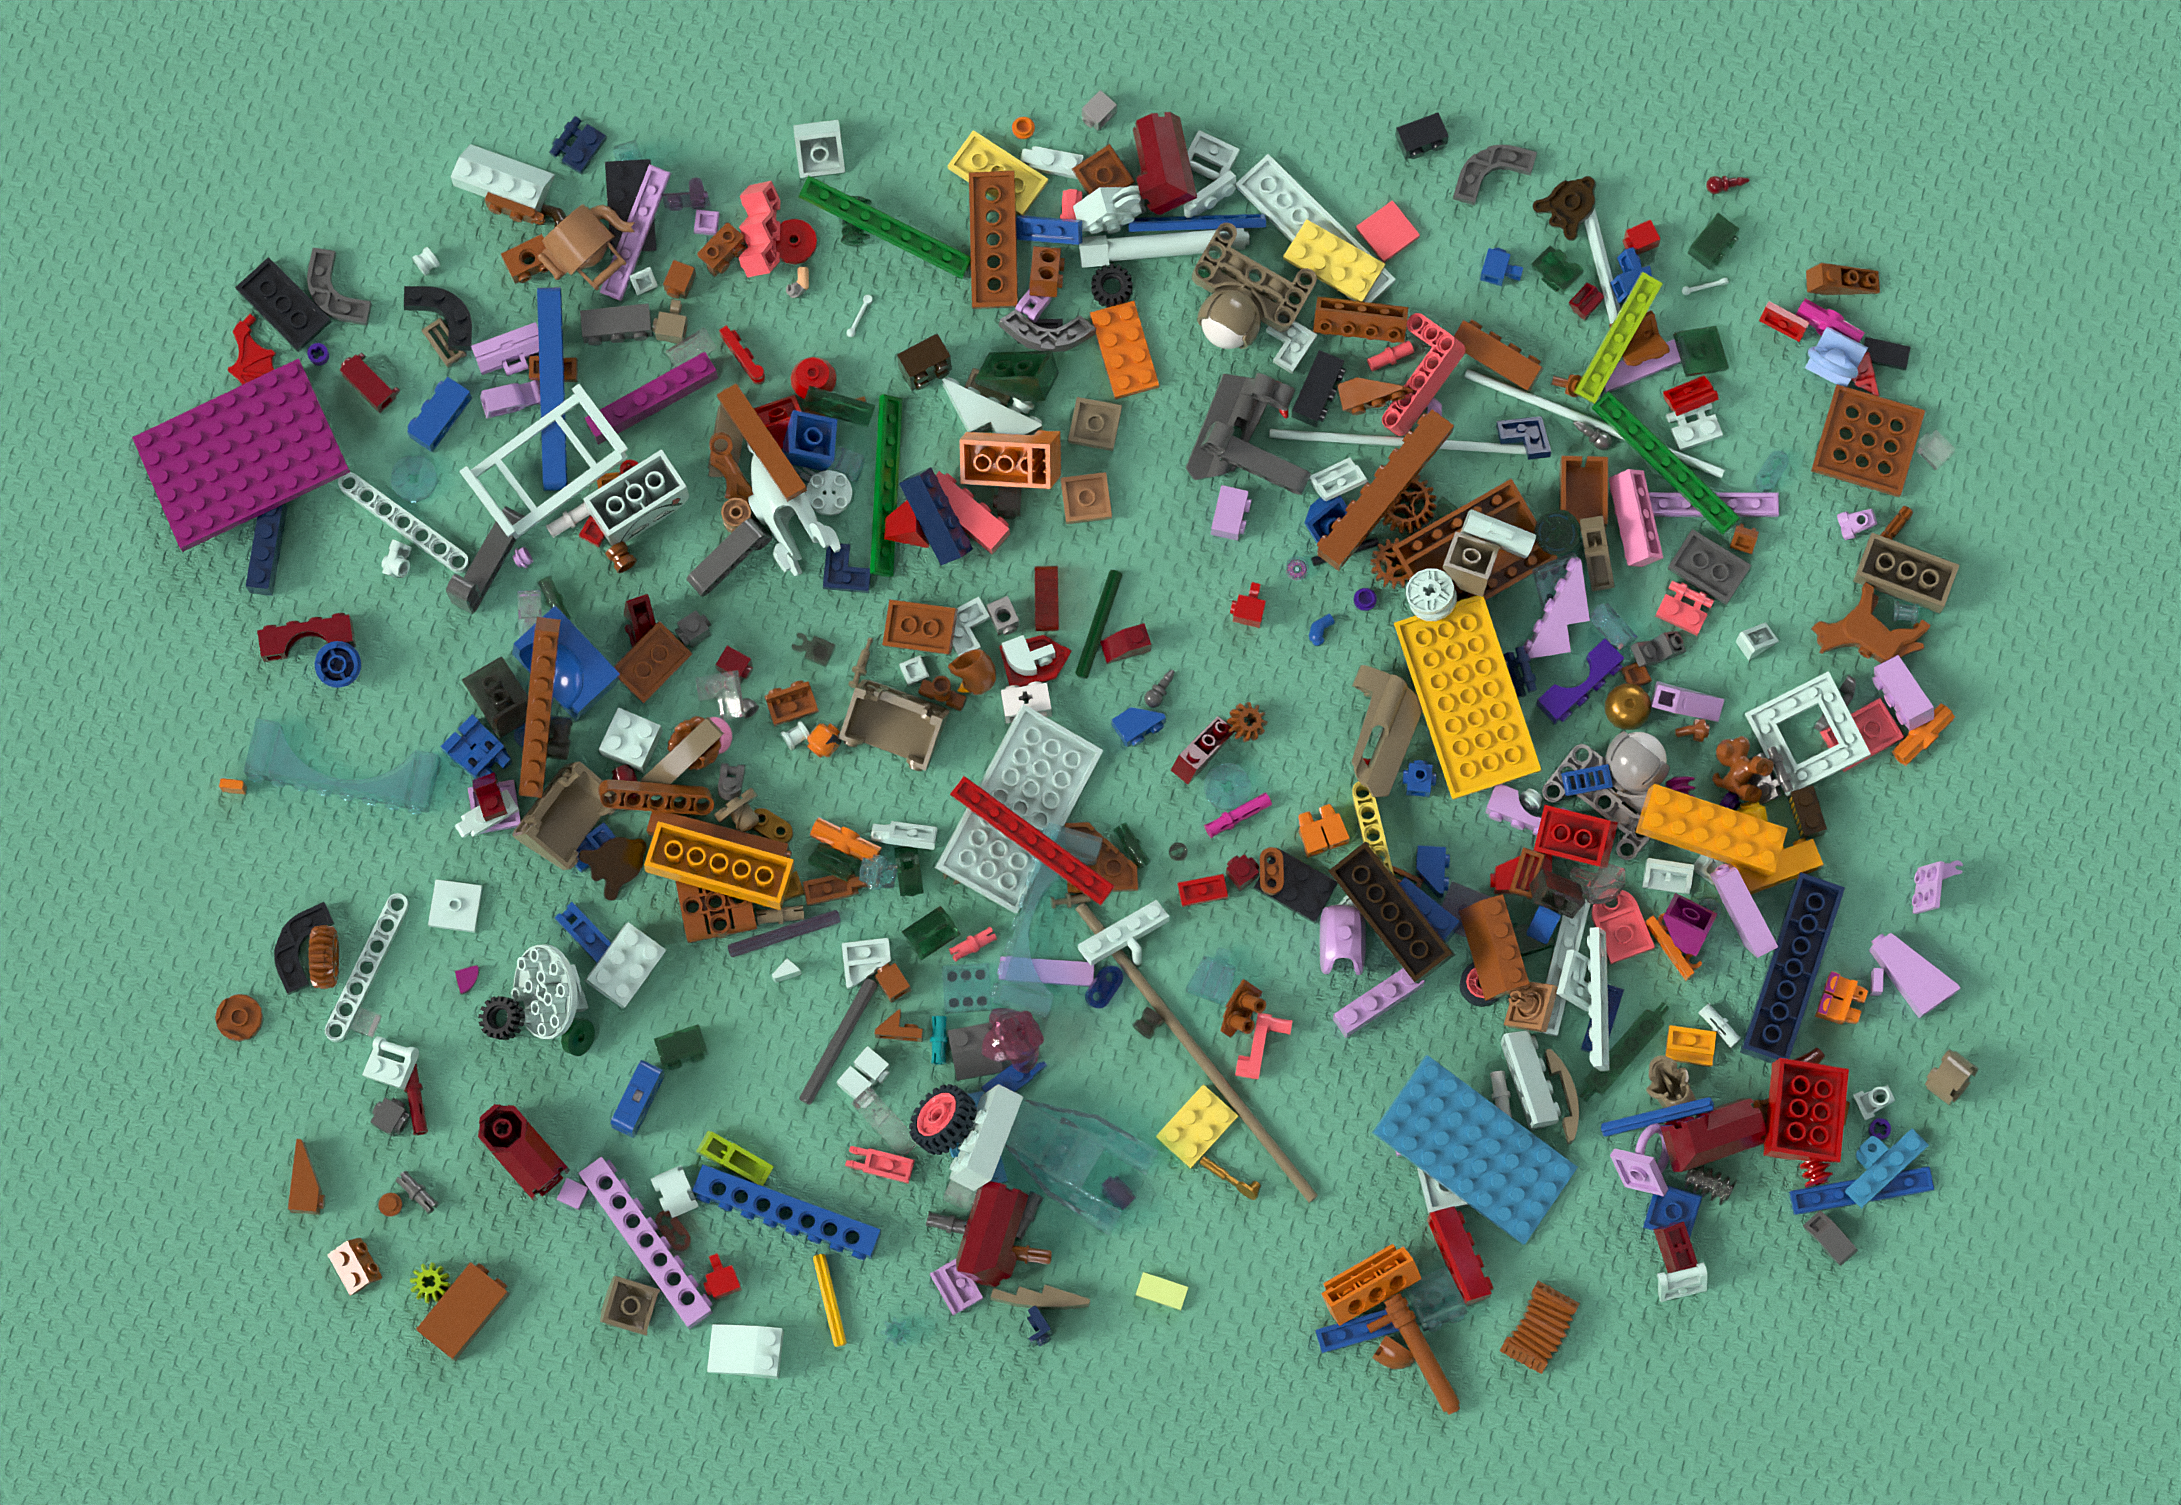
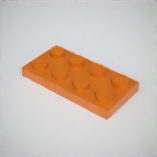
M1130 301L1090 312L1115 400L1159 388L1135 302Z

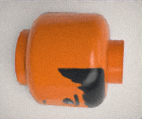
M821 723L807 737L809 742L807 747L820 758L822 756L830 757L842 743L838 736L840 731L831 723L828 726Z

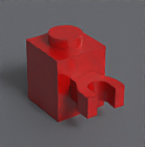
M1252 582L1248 596L1239 594L1237 601H1232L1230 614H1234L1233 622L1260 628L1266 605L1265 600L1258 599L1261 584Z
M718 1253L709 1256L714 1272L705 1275L707 1282L703 1284L707 1295H713L714 1299L717 1300L741 1291L742 1289L733 1266L730 1265L723 1268Z

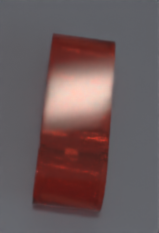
M1035 566V631H1059L1058 566Z

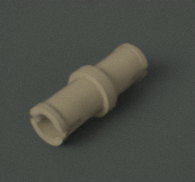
M803 905L784 907L781 910H756L757 925L776 922L783 924L785 921L804 920Z

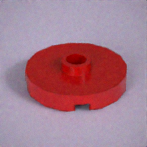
M790 219L783 221L780 224V240L776 241V252L780 253V259L785 263L795 265L807 261L814 254L817 247L814 229L803 220ZM794 237L798 239L796 243L790 242Z

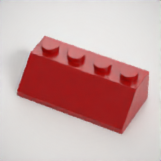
M1455 1206L1429 1213L1427 1222L1463 1307L1489 1298L1492 1294L1490 1290H1493V1285L1489 1276L1484 1277L1481 1268H1484V1264L1480 1255H1475L1472 1249L1475 1243L1470 1232L1466 1233L1463 1224H1465V1219L1460 1210L1456 1211Z

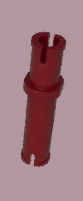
M416 1063L404 1092L408 1095L413 1135L419 1136L428 1133L421 1094L423 1086L419 1082Z

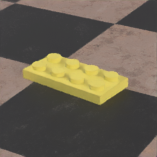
M974 130L947 166L950 171L969 182L970 172L1015 171L1016 214L1019 216L1025 215L1048 183V178ZM991 189L987 192V195L996 200L999 192Z
M1307 219L1283 256V260L1301 270L1304 268L1313 270L1318 280L1360 302H1364L1385 268V263Z

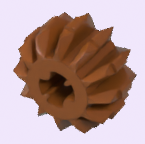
M1247 702L1245 705L1239 703L1236 705V709H1232L1229 712L1231 718L1227 719V723L1233 725L1229 732H1236L1235 739H1239L1242 736L1244 742H1248L1250 738L1255 741L1258 739V735L1264 734L1265 730L1263 727L1267 725V721L1263 720L1262 717L1265 716L1266 712L1259 713V705L1252 708L1251 702Z

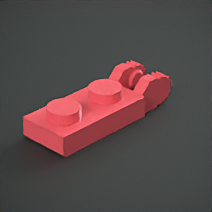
M850 1146L849 1152L854 1155L866 1156L865 1164L846 1160L845 1166L862 1170L864 1173L909 1184L915 1160L870 1148L867 1150Z

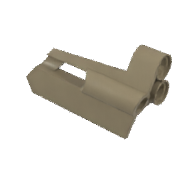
M1361 665L1352 687L1354 686L1362 691L1364 696L1372 698L1351 763L1354 766V772L1361 785L1368 788L1372 797L1389 796L1423 710L1418 695L1408 688L1407 683L1402 678L1366 665ZM1380 725L1383 727V730L1367 766L1363 759V752L1372 729Z

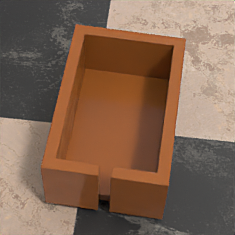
M1561 456L1559 463V512L1568 515L1574 521L1578 531H1581L1580 519L1603 516L1606 530L1608 524V457L1587 456L1585 467H1581L1582 456ZM1568 523L1565 526H1560L1559 530H1566V527H1569Z

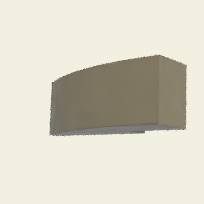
M1603 516L1580 519L1592 591L1615 588Z

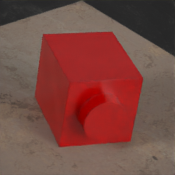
M1650 219L1627 229L1623 244L1626 249L1633 247L1636 254L1640 255L1658 247L1661 239Z

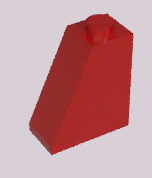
M1528 854L1525 856L1515 887L1517 889L1521 887L1530 855ZM1550 854L1545 855L1533 894L1550 895L1552 892V855ZM1520 856L1496 866L1494 873H1490V888H1494V894H1511L1509 891ZM1538 857L1534 858L1524 891L1529 892L1539 861Z

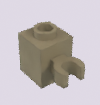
M672 299L670 313L659 311L658 319L654 318L652 332H655L657 340L684 345L688 321L686 316L680 315L682 309L681 301Z

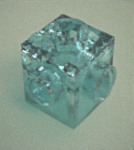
M873 855V858L863 857L859 871V880L866 883L867 888L874 890L894 888L898 866L887 861V857L882 855Z

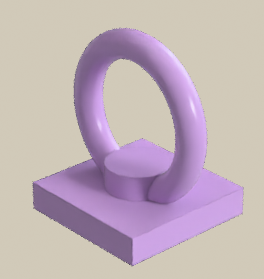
M1652 1124L1642 1132L1638 1139L1635 1153L1614 1149L1610 1154L1624 1187L1664 1196L1668 1191L1662 1173L1669 1162V1155L1660 1128L1661 1124ZM1655 1133H1658L1662 1140V1151L1658 1163H1656L1654 1157L1644 1155L1647 1142Z

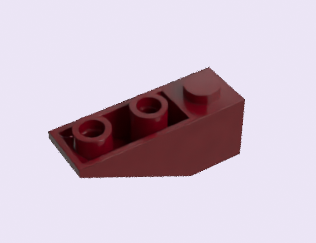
M1217 716L1178 755L1170 771L1189 785L1235 731L1229 732L1231 726Z

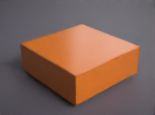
M220 779L219 788L222 792L246 795L247 786L242 780Z

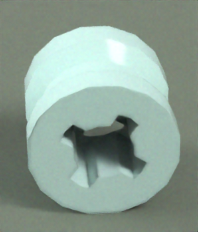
M428 247L424 248L423 253L412 257L417 267L425 276L430 273L433 267L437 268L440 266L439 261Z

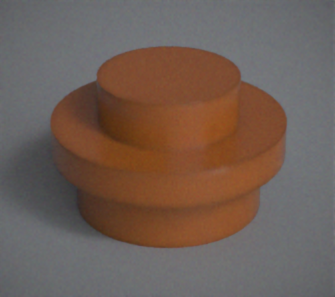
M395 1193L384 1194L378 1203L380 1212L388 1217L399 1214L403 1206L401 1198Z

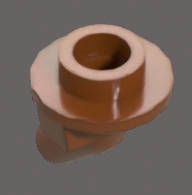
M1570 375L1568 379L1553 376L1551 385L1566 388L1565 394L1577 397L1579 395L1575 394L1574 391L1582 377L1580 375Z
M1695 719L1693 725L1677 728L1675 733L1678 738L1693 734V740L1703 742L1704 738H1708L1709 724H1706L1705 719Z

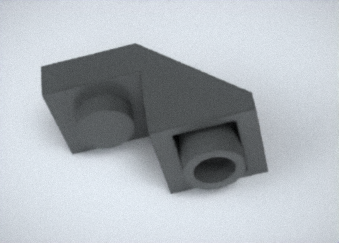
M1678 631L1664 632L1650 641L1637 642L1630 646L1639 667L1652 666L1686 652Z
M1821 1210L1803 1225L1804 1229L1820 1243L1826 1254L1839 1266H1842L1858 1251L1838 1226Z

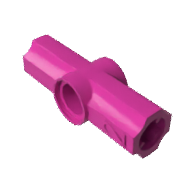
M1806 298L1795 314L1810 322L1809 325L1814 327L1821 336L1826 327L1860 343L1865 334L1862 330L1844 321V317L1838 312L1831 309L1825 310Z

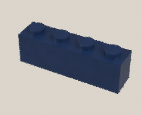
M931 467L913 474L899 483L941 566L959 559L973 550L969 538L960 525V521L955 515L949 499L945 495L938 477L934 474Z
M286 504L257 517L246 580V588L249 593L273 596L288 508Z

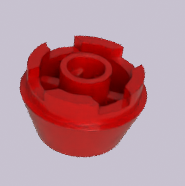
M808 357L798 362L793 368L790 379L791 385L795 393L805 400H822L833 391L836 384V373L833 366L825 359Z

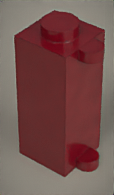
M363 353L347 358L339 369L341 375L380 414L396 399L400 390L397 387L391 390L363 362L366 357Z

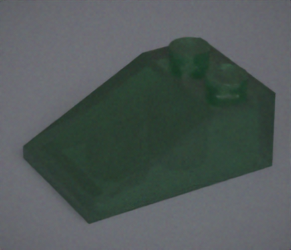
M1052 351L989 352L975 378V383L1021 401L1040 402L1046 400L1059 371Z

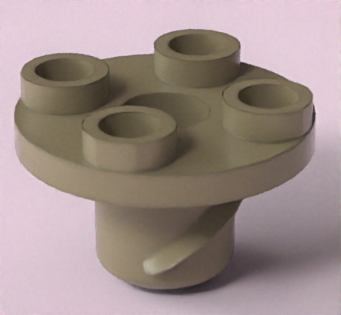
M750 788L741 795L742 799L735 797L726 804L728 809L724 807L716 812L714 816L719 823L731 817L736 824V830L742 832L749 831L759 822V814L755 813L749 805L758 795L753 788Z

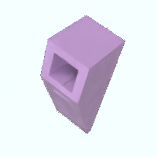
M1657 681L1651 706L1677 714L1718 722L1725 699Z

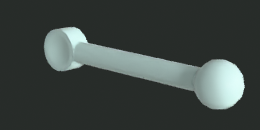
M1723 278L1719 281L1690 288L1685 286L1682 288V293L1689 295L1693 291L1726 285L1729 281L1728 278Z
M870 295L864 296V303L852 327L846 332L848 337L855 336V329L867 305L872 303Z

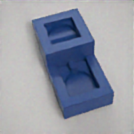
M602 823L585 836V839L576 850L578 852V859L579 853L582 850L597 849L608 839L616 837L605 823ZM580 860L575 865L580 872L589 867L588 864Z

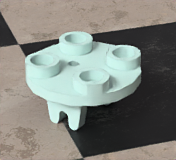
M827 470L814 474L807 485L806 495L814 511L821 515L832 516L841 513L848 507L852 498V488L843 473Z

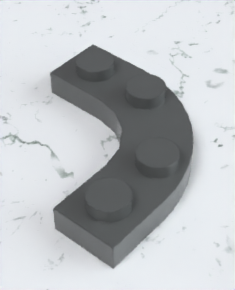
M1493 145L1472 155L1460 172L1453 200L1475 205L1484 177L1495 170H1510L1531 176L1537 152L1512 145Z
M313 247L308 267L307 282L310 294L316 305L333 319L367 326L372 306L371 301L340 295L332 286V272L336 252Z
M1016 309L999 321V327L1026 348L1044 352H1065L1095 335L1096 328L1080 315L1064 326L1054 329L1035 325Z

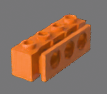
M1391 1244L1323 1283L1326 1291L1321 1294L1330 1314L1340 1326L1422 1278L1413 1258L1403 1246L1396 1250L1394 1244Z

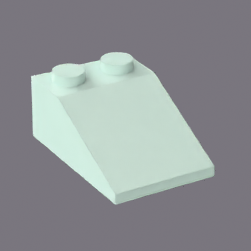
M712 1324L707 1372L779 1379L783 1329L763 1326Z

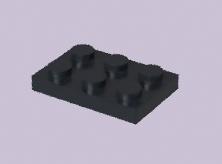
M1280 850L1283 855L1284 885L1282 890L1276 895L1264 893L1260 887V877L1254 886V890L1315 924L1338 883ZM1271 857L1268 863L1274 864L1276 860ZM1270 880L1267 882L1269 887L1276 886V882L1274 880Z

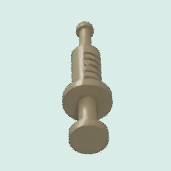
M871 637L867 639V645L861 651L857 665L852 667V672L855 673L853 681H849L848 684L852 688L859 684L860 676H865L867 673L865 667L870 656L869 648L873 642Z
M1066 893L1065 898L1062 899L1050 897L1052 909L1056 908V905L1066 904L1067 908H1071L1073 904L1092 901L1085 894L1070 895Z

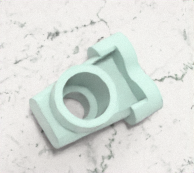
M392 539L389 546L390 551L382 560V573L394 578H403L410 569V562L406 558L409 557L412 547Z
M1888 1085L1876 1087L1866 1093L1862 1090L1853 1095L1865 1120L1874 1117L1875 1112L1895 1101ZM1880 1094L1886 1097L1882 1103L1877 1101V1096Z

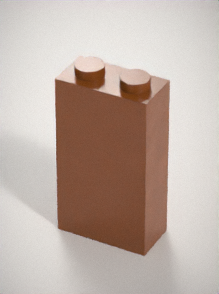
M471 1262L416 1328L421 1335L454 1361L460 1357L510 1295L505 1290L508 1286L499 1278L491 1279L487 1275L490 1271L480 1263L476 1266Z

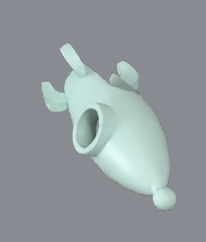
M748 444L749 452L754 455L751 462L753 495L748 497L749 505L762 524L768 525L772 534L779 542L773 552L778 565L784 572L791 571L794 576H799L803 572L797 560L802 559L788 527L791 517L797 513L813 543H820L823 548L831 546L834 553L839 552L841 549L838 537L833 528L818 522L805 492L788 502L786 501Z

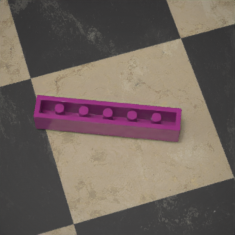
M703 352L603 407L599 411L614 431L619 434L718 379L717 371L706 352ZM585 417L587 427L597 444L599 445L606 441V437L591 417Z

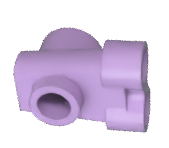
M1873 509L1850 514L1848 511L1837 514L1845 541L1855 538L1857 533L1869 530L1877 525ZM1861 516H1864L1866 519L1864 524H1860Z

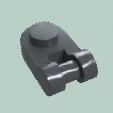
M721 763L718 795L722 799L732 800L735 797H740L745 775V765L738 764L735 767L729 766L728 763Z

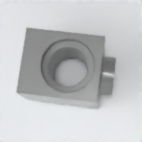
M1100 90L1082 108V120L1088 127H1094L1099 131L1117 113V104Z
M1008 596L987 605V612L998 635L1003 633L1004 635H1009L1017 630L1016 627H1019V619ZM1006 613L1010 616V619L1007 622H1001L998 620V616Z

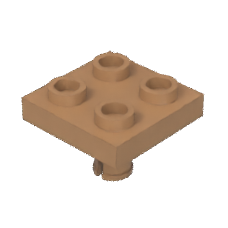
M1529 982L1531 988L1522 991L1515 990L1510 994V1004L1504 1025L1509 1028L1546 1032L1558 987L1552 984Z

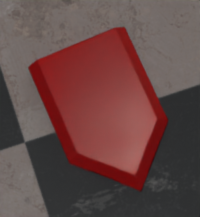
M1045 635L1025 639L1030 652L1050 644L1053 645L1055 650V658L1052 659L1051 663L1045 666L1035 665L1037 675L1025 676L1018 674L1009 666L1002 650V645L999 646L1009 686L1017 685L1019 687L1028 686L1032 682H1046L1056 679L1072 653V650L1065 646L1063 647Z

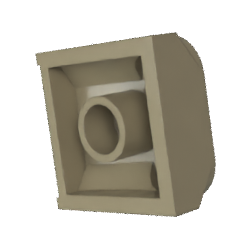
M613 1276L601 1310L600 1322L647 1336V1329L660 1289Z

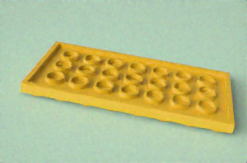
M1476 595L1456 602L1453 611L1438 621H1425L1417 616L1394 622L1452 800L1542 771L1484 596Z

